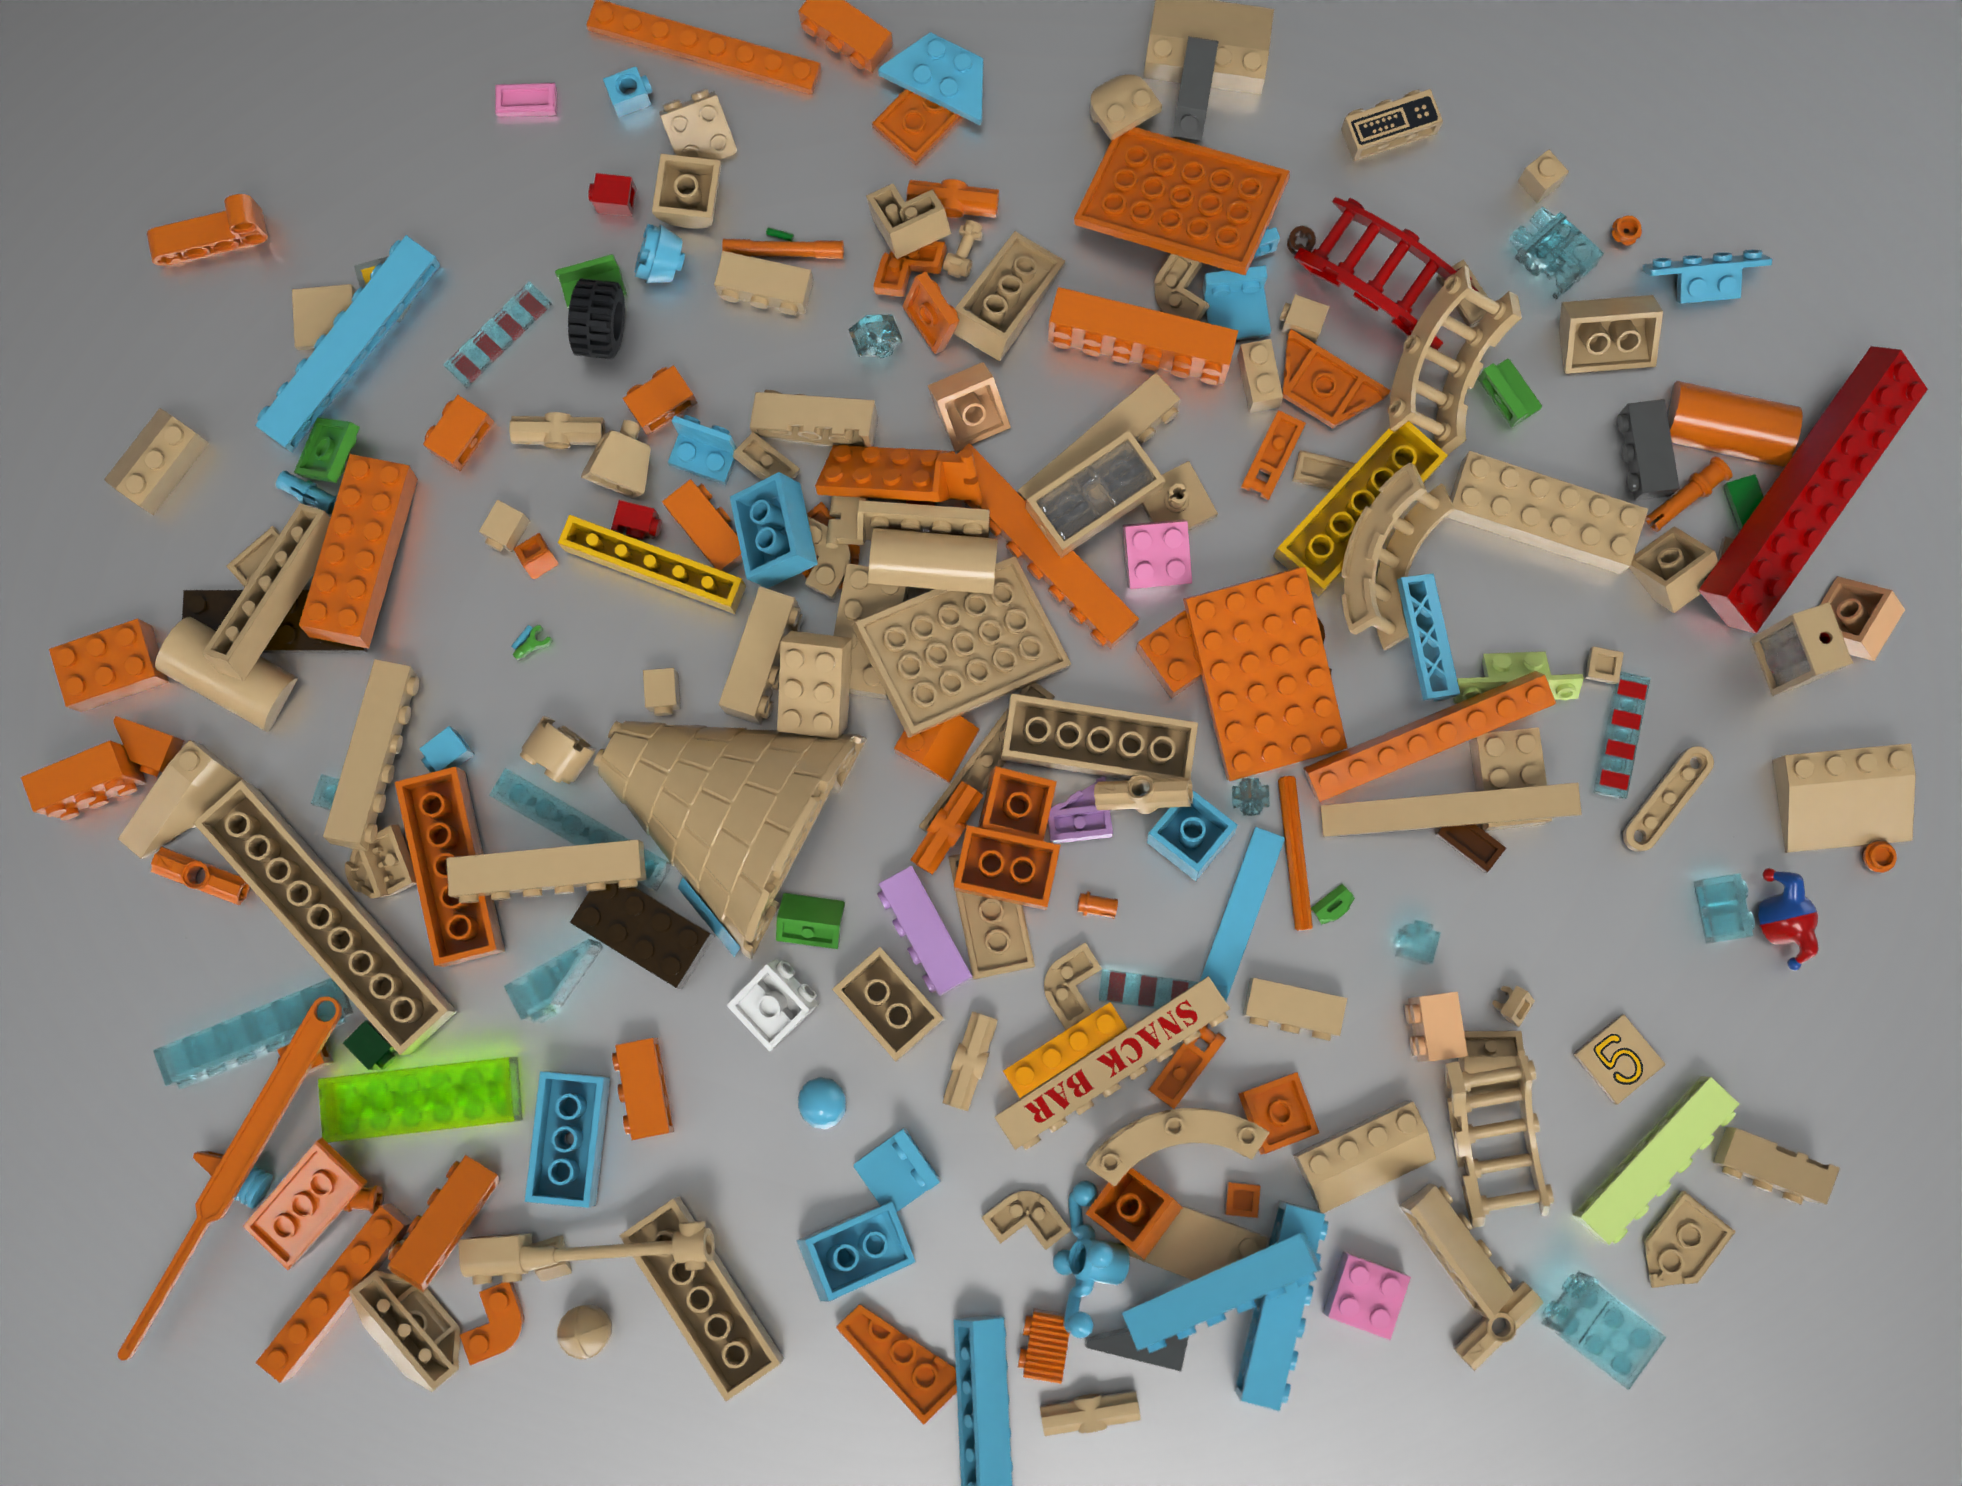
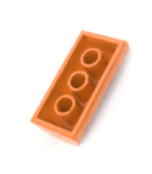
M1682 381L1674 383L1668 412L1672 443L1781 467L1786 466L1793 456L1800 437L1803 420L1802 409L1798 406Z

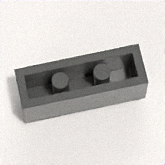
M1665 399L1628 403L1621 410L1617 418L1618 429L1620 433L1623 432L1625 441L1622 447V455L1624 461L1628 462L1630 471L1627 476L1628 489L1630 492H1633L1634 501L1672 496L1680 487Z

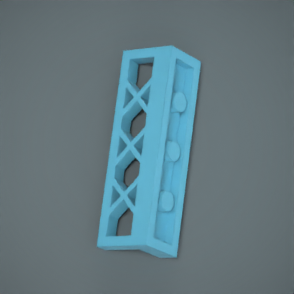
M1434 574L1397 579L1423 701L1433 699L1434 702H1439L1459 695L1460 690Z

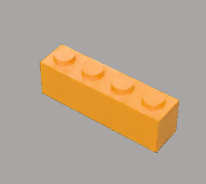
M1109 1002L1012 1064L1003 1072L1019 1098H1021L1128 1028L1112 1003Z

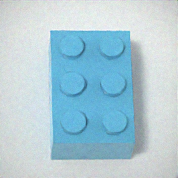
M778 472L730 496L746 579L765 588H770L818 565L799 482Z

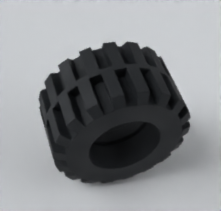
M581 278L573 289L568 314V337L573 354L576 356L614 359L621 346L625 323V300L621 285L618 282Z

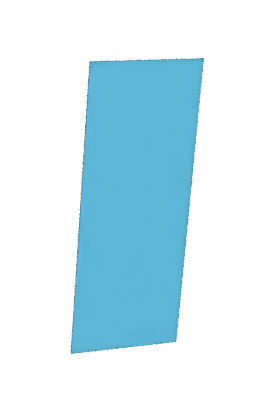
M682 878L678 886L680 892L735 957L741 947L687 881Z

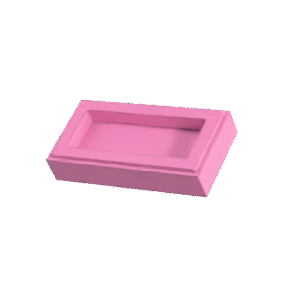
M555 83L496 85L495 113L497 117L556 116L557 87Z

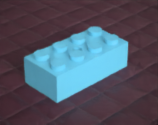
M540 1071L525 1202L585 1208L596 1205L611 1077ZM569 1132L574 1136L573 1144H569L566 1141V1135Z

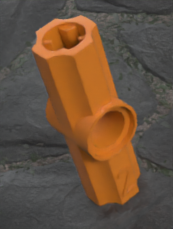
M955 179L943 180L942 183L909 180L907 201L933 189L945 208L948 218H961L964 214L996 218L999 190L970 187L965 182Z
M961 781L950 796L945 807L939 810L926 830L928 832L910 861L933 875L945 858L944 856L949 848L954 847L968 824L966 822L984 795Z
M161 847L155 853L151 862L152 873L236 905H241L250 890V886L241 876L165 847ZM203 868L206 874L205 879L198 884L196 875Z

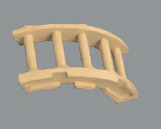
M1463 266L1454 275L1447 278L1444 286L1432 299L1411 335L1404 342V351L1395 373L1388 408L1390 430L1395 432L1409 421L1433 433L1435 444L1447 455L1466 441L1465 430L1468 406L1464 404L1467 389H1473L1484 365L1480 360L1491 345L1495 348L1503 336L1522 319L1517 295L1508 291L1501 299L1494 301L1472 289L1469 268ZM1463 299L1487 311L1476 327L1471 328L1449 316ZM1441 326L1466 339L1455 360L1430 347ZM1425 358L1448 370L1449 374L1442 392L1418 380ZM1416 393L1436 403L1438 407L1436 421L1416 411Z
M1408 463L1388 479L1378 490L1381 493L1372 505L1364 508L1350 536L1342 567V577L1345 579L1344 594H1341L1349 631L1357 635L1370 626L1377 628V633L1384 650H1388L1409 637L1397 579L1408 577L1411 564L1423 541L1436 525L1455 511L1445 486L1441 483L1428 493L1416 466L1412 463ZM1417 500L1418 503L1409 511L1404 519L1401 518V514ZM1393 527L1396 530L1393 536L1391 537L1385 550L1384 548H1382L1383 544L1391 528ZM1378 560H1379V561H1381V563H1380V566H1379V570H1378V573H1377V579H1376V569H1377V563H1378Z
M1520 1050L1517 1053V1066L1468 1074L1467 1071H1461L1459 1061L1446 1063L1447 1089H1452V1098H1447L1457 1165L1458 1167L1465 1168L1466 1175H1462L1464 1181L1462 1190L1469 1221L1473 1228L1484 1226L1485 1215H1489L1490 1211L1538 1203L1541 1216H1546L1549 1213L1550 1204L1554 1203L1552 1188L1550 1184L1545 1185L1535 1134L1540 1132L1537 1114L1533 1113L1532 1081L1536 1079V1070L1533 1061H1527L1524 1050ZM1517 1079V1088L1471 1096L1467 1093V1091H1471V1087ZM1519 1101L1521 1119L1475 1127L1472 1124H1468L1467 1113L1472 1112L1473 1108ZM1524 1132L1527 1153L1478 1161L1477 1158L1473 1159L1471 1144L1476 1143V1139ZM1530 1166L1535 1190L1487 1198L1486 1195H1480L1477 1178H1481L1482 1174Z
M1203 1108L1164 1110L1144 1116L1121 1128L1093 1153L1086 1165L1094 1173L1113 1186H1116L1121 1178L1139 1161L1154 1152L1178 1144L1207 1143L1232 1149L1252 1160L1270 1132L1241 1117Z

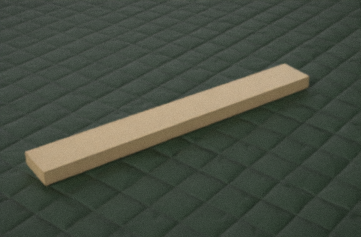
M1579 783L1321 805L1323 837L1582 815Z

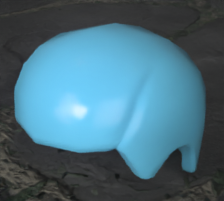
M819 1077L808 1081L802 1087L798 1096V1108L802 1118L810 1126L827 1129L836 1126L845 1115L846 1099L842 1088L833 1079Z

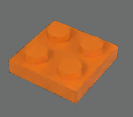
M924 272L915 277L902 307L936 355L945 350L960 320L954 307L949 305L941 294L939 285L934 280H931L927 272Z
M1297 1072L1238 1093L1247 1120L1270 1132L1259 1149L1260 1155L1320 1133Z

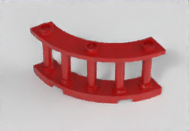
M1335 197L1332 203L1342 212L1340 218L1318 249L1310 252L1300 248L1293 258L1311 275L1323 279L1338 288L1341 284H1344L1355 291L1353 296L1374 311H1378L1379 308L1393 317L1391 323L1406 336H1410L1418 322L1411 315L1413 311L1411 307L1433 275L1437 272L1447 280L1449 276L1454 275L1459 269L1455 270L1439 256L1419 243L1420 238L1414 232L1408 229L1401 231L1378 216L1364 210V207L1352 198L1345 201ZM1352 220L1366 226L1367 229L1344 262H1339L1336 265L1328 261L1329 258L1327 256ZM1380 233L1397 243V246L1374 279L1366 283L1353 275L1355 273L1353 269L1377 234ZM1407 251H1409L1426 265L1402 300H1397L1395 303L1382 294L1384 291L1382 287ZM1471 284L1472 289L1478 291V290ZM1435 336L1430 347L1439 350L1443 342Z

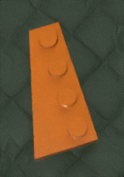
M860 1304L836 1326V1329L923 1425L957 1393L956 1368Z

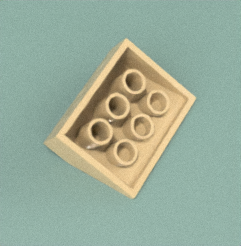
M1155 0L1143 78L1181 83L1188 36L1219 41L1211 88L1261 95L1267 69L1274 9L1215 0Z
M1911 743L1792 754L1772 760L1785 853L1864 846L1875 841L1887 843L1913 841L1916 773Z

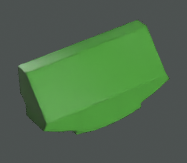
M1341 884L1311 907V911L1318 918L1321 925L1333 922L1350 909V905L1355 898Z

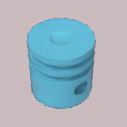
M254 1165L234 1200L240 1201V1203L247 1205L249 1208H255L266 1195L273 1175Z

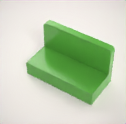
M613 254L555 270L568 309L573 289L581 278L618 282L621 285L623 294H627L620 267Z
M1506 359L1498 365L1491 364L1483 369L1477 378L1511 428L1542 408L1541 403L1510 359Z
M784 893L777 915L776 941L838 949L845 902Z

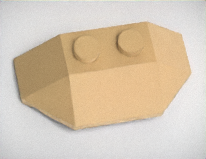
M374 1271L349 1291L363 1327L404 1376L433 1392L459 1370L460 1327L427 1288L423 1292L395 1274Z

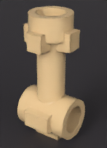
M966 220L965 225H961L959 234L963 237L956 255L948 253L943 264V270L948 271L949 275L960 278L961 276L968 277L970 274L972 260L967 259L973 242L975 240L981 241L983 236L981 232L983 227L979 223Z

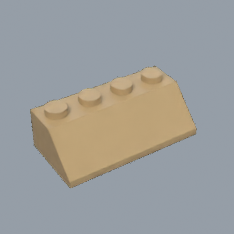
M1405 1101L1293 1155L1321 1213L1334 1209L1436 1160L1428 1130L1413 1101Z
M1429 1183L1399 1205V1207L1476 1313L1491 1320L1514 1294L1509 1287L1512 1280L1501 1266L1496 1269L1489 1258L1492 1256V1253L1481 1239L1478 1241L1474 1239L1469 1232L1473 1227L1462 1213L1458 1215L1450 1206L1453 1199L1443 1186L1437 1188L1436 1185Z

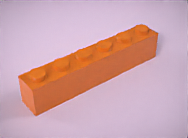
M391 1203L380 1205L255 1363L279 1383L293 1378L353 1302L349 1291L381 1267L388 1258L393 1245L397 1241H401L407 1234L412 1220Z

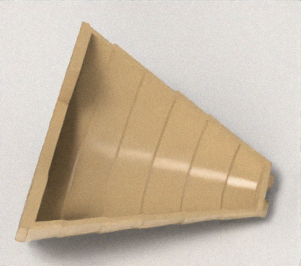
M616 721L609 731L608 738H610L606 749H600L593 762V765L598 767L599 776L620 802L626 805L671 865L676 867L682 877L741 947L740 950L743 955L752 960L780 907V903L774 900L831 790L837 793L840 792L867 738L860 734H842L839 739L779 732L777 730H747L746 728L707 727L706 725H666V723L638 721L620 723Z

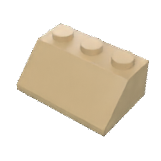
M1654 296L1562 302L1559 336L1564 373L1656 367L1663 310Z
M159 408L104 480L139 507L154 515L208 446L209 442L172 415Z

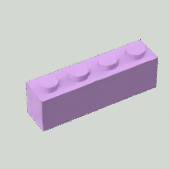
M910 866L879 883L882 891L878 892L877 895L886 910L891 907L897 918L892 922L900 937L907 935L912 945L907 950L915 965L922 963L927 974L923 975L922 978L930 993L937 991L938 995L941 996L972 979L970 971L913 867Z

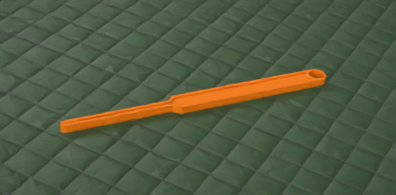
M324 996L318 998L312 1004L195 1204L197 1218L118 1351V1358L125 1361L133 1357L211 1222L224 1218L342 1015V1006L337 999ZM324 1001H331L336 1008L334 1017L329 1021H322L317 1014L319 1005Z

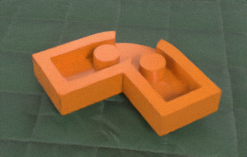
M935 241L899 259H896L892 251L889 254L885 252L881 258L873 286L875 294L904 297L911 271L940 274L947 251L945 242Z
M503 1282L479 1292L489 1323L460 1334L470 1365L505 1352L519 1338L524 1322V1313L513 1282Z

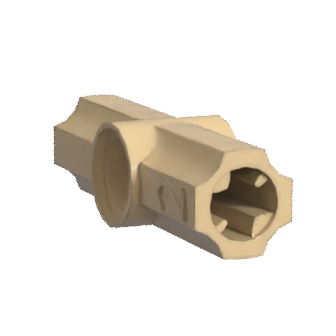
M561 412L546 413L545 417L512 416L509 425L512 444H541L552 449H568L571 445H597L601 437L606 433L603 417H572L567 413Z
M1138 774L1127 781L1097 782L1094 788L1095 806L1097 810L1136 809L1141 814H1150L1158 808L1190 807L1193 804L1192 781L1190 778L1152 779L1146 774Z
M972 1011L963 1041L959 1043L951 1070L953 1072L947 1084L942 1103L965 1111L969 1110L978 1080L982 1078L989 1057L988 1049L997 1027V1019Z
M1524 1281L1513 1290L1514 1294L1494 1318L1489 1320L1482 1316L1481 1322L1453 1348L1474 1371L1504 1342L1513 1339L1516 1330L1544 1304L1539 1295ZM1503 1317L1506 1324L1505 1329L1499 1334H1494L1492 1331L1493 1321Z
M1136 1390L1104 1396L1100 1393L1087 1394L1075 1397L1073 1401L1040 1406L1044 1436L1073 1431L1091 1433L1104 1430L1108 1425L1141 1420Z

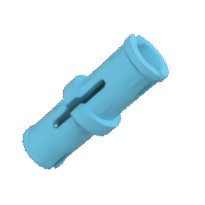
M288 471L280 473L276 480V487L297 497L298 501L304 505L311 504L325 511L328 515L332 514L337 496L319 489L316 483L310 480L304 481Z

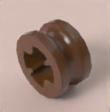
M1307 226L1294 228L1287 240L1288 250L1293 255L1300 248L1311 252L1316 243L1315 233ZM1298 235L1301 239H1308L1306 247L1301 243H1295Z

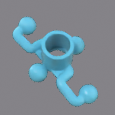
M1089 1181L1079 1182L1068 1198L1071 1230L1077 1237V1242L1072 1246L1071 1251L1061 1250L1053 1258V1267L1057 1273L1061 1275L1073 1273L1076 1277V1285L1071 1289L1068 1296L1063 1324L1067 1332L1080 1339L1089 1336L1093 1330L1092 1318L1084 1312H1079L1081 1297H1085L1092 1292L1094 1282L1111 1285L1121 1284L1127 1276L1130 1264L1129 1252L1124 1244L1095 1239L1094 1229L1090 1225H1083L1081 1206L1092 1205L1098 1196L1097 1188Z

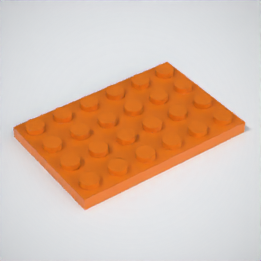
M1134 127L1111 141L1074 217V222L1076 226L1246 276L1290 179V171Z
M1306 567L1294 568L1183 599L1228 781L1348 748Z

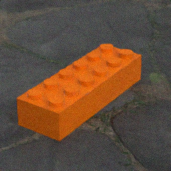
M1058 287L1049 319L1048 341L1053 342L1054 346L1061 349L1074 347L1082 349L1083 353L1090 356L1103 354L1111 356L1114 361L1119 363L1136 362L1148 370L1157 371L1160 368L1171 371V374L1177 377L1187 378L1188 376L1201 378L1200 380L1203 383L1217 385L1218 383H1225L1238 330Z
M353 454L349 455L299 626L309 637L367 649L370 648L418 481L409 465Z
M455 766L396 781L395 787L434 966L447 967L505 952L494 900H491V895L479 896V902L459 903V898L450 897L448 892L446 858L483 854L465 771Z

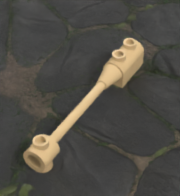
M705 1221L679 1223V1230L675 1231L672 1241L557 1248L554 1246L532 1245V1233L477 1236L458 1240L461 1273L466 1278L472 1277L473 1284L492 1283V1276L502 1275L503 1282L522 1281V1274H527L532 1270L553 1265L560 1261L673 1254L678 1264L685 1263V1270L705 1269V1262H710L713 1259L715 1250L713 1233L710 1228L705 1227Z

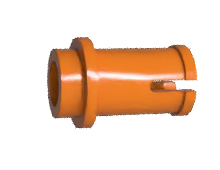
M1087 891L1086 894L1080 893L1077 912H1082L1083 916H1087L1088 913L1115 919L1118 899L1091 895L1090 891Z

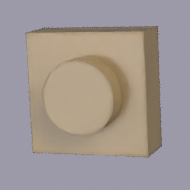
M1591 647L1585 679L1615 685L1619 683L1624 652Z

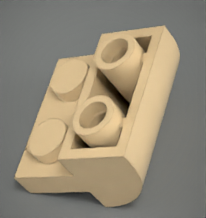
M1464 1031L1468 1057H1460L1458 1061L1461 1071H1467L1468 1074L1517 1066V1053L1520 1050H1524L1522 1031ZM1517 1079L1471 1087V1091H1467V1093L1471 1096L1517 1088Z

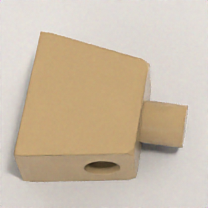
M624 420L620 432L610 430L605 433L583 470L581 478L632 499L643 495L646 487L651 448L649 445L637 440L641 426L636 422Z

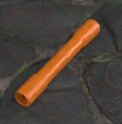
M723 239L722 251L749 257L774 256L843 259L844 242L830 240L797 242Z

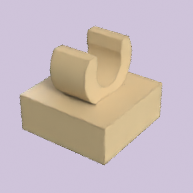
M1502 986V992L1508 995L1509 999L1503 1004L1494 1000L1492 1004L1508 1022L1520 1027L1535 1000L1528 991L1519 986H1516L1514 991L1510 987Z

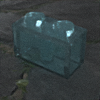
M1740 873L1693 882L1706 944L1753 936L1752 930L1755 928V921L1752 912L1748 911L1746 903L1748 887L1746 882L1741 879Z

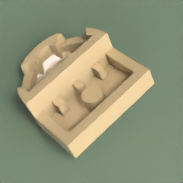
M1126 74L1115 77L1097 87L1091 94V118L1094 124L1097 122L1100 124L1111 141L1162 112V104L1147 83L1136 75Z
M399 824L390 825L377 832L376 839L373 843H370L368 851L350 848L352 853L350 861L345 863V873L354 891L362 892L369 896V898H379L395 895L417 884L411 856Z

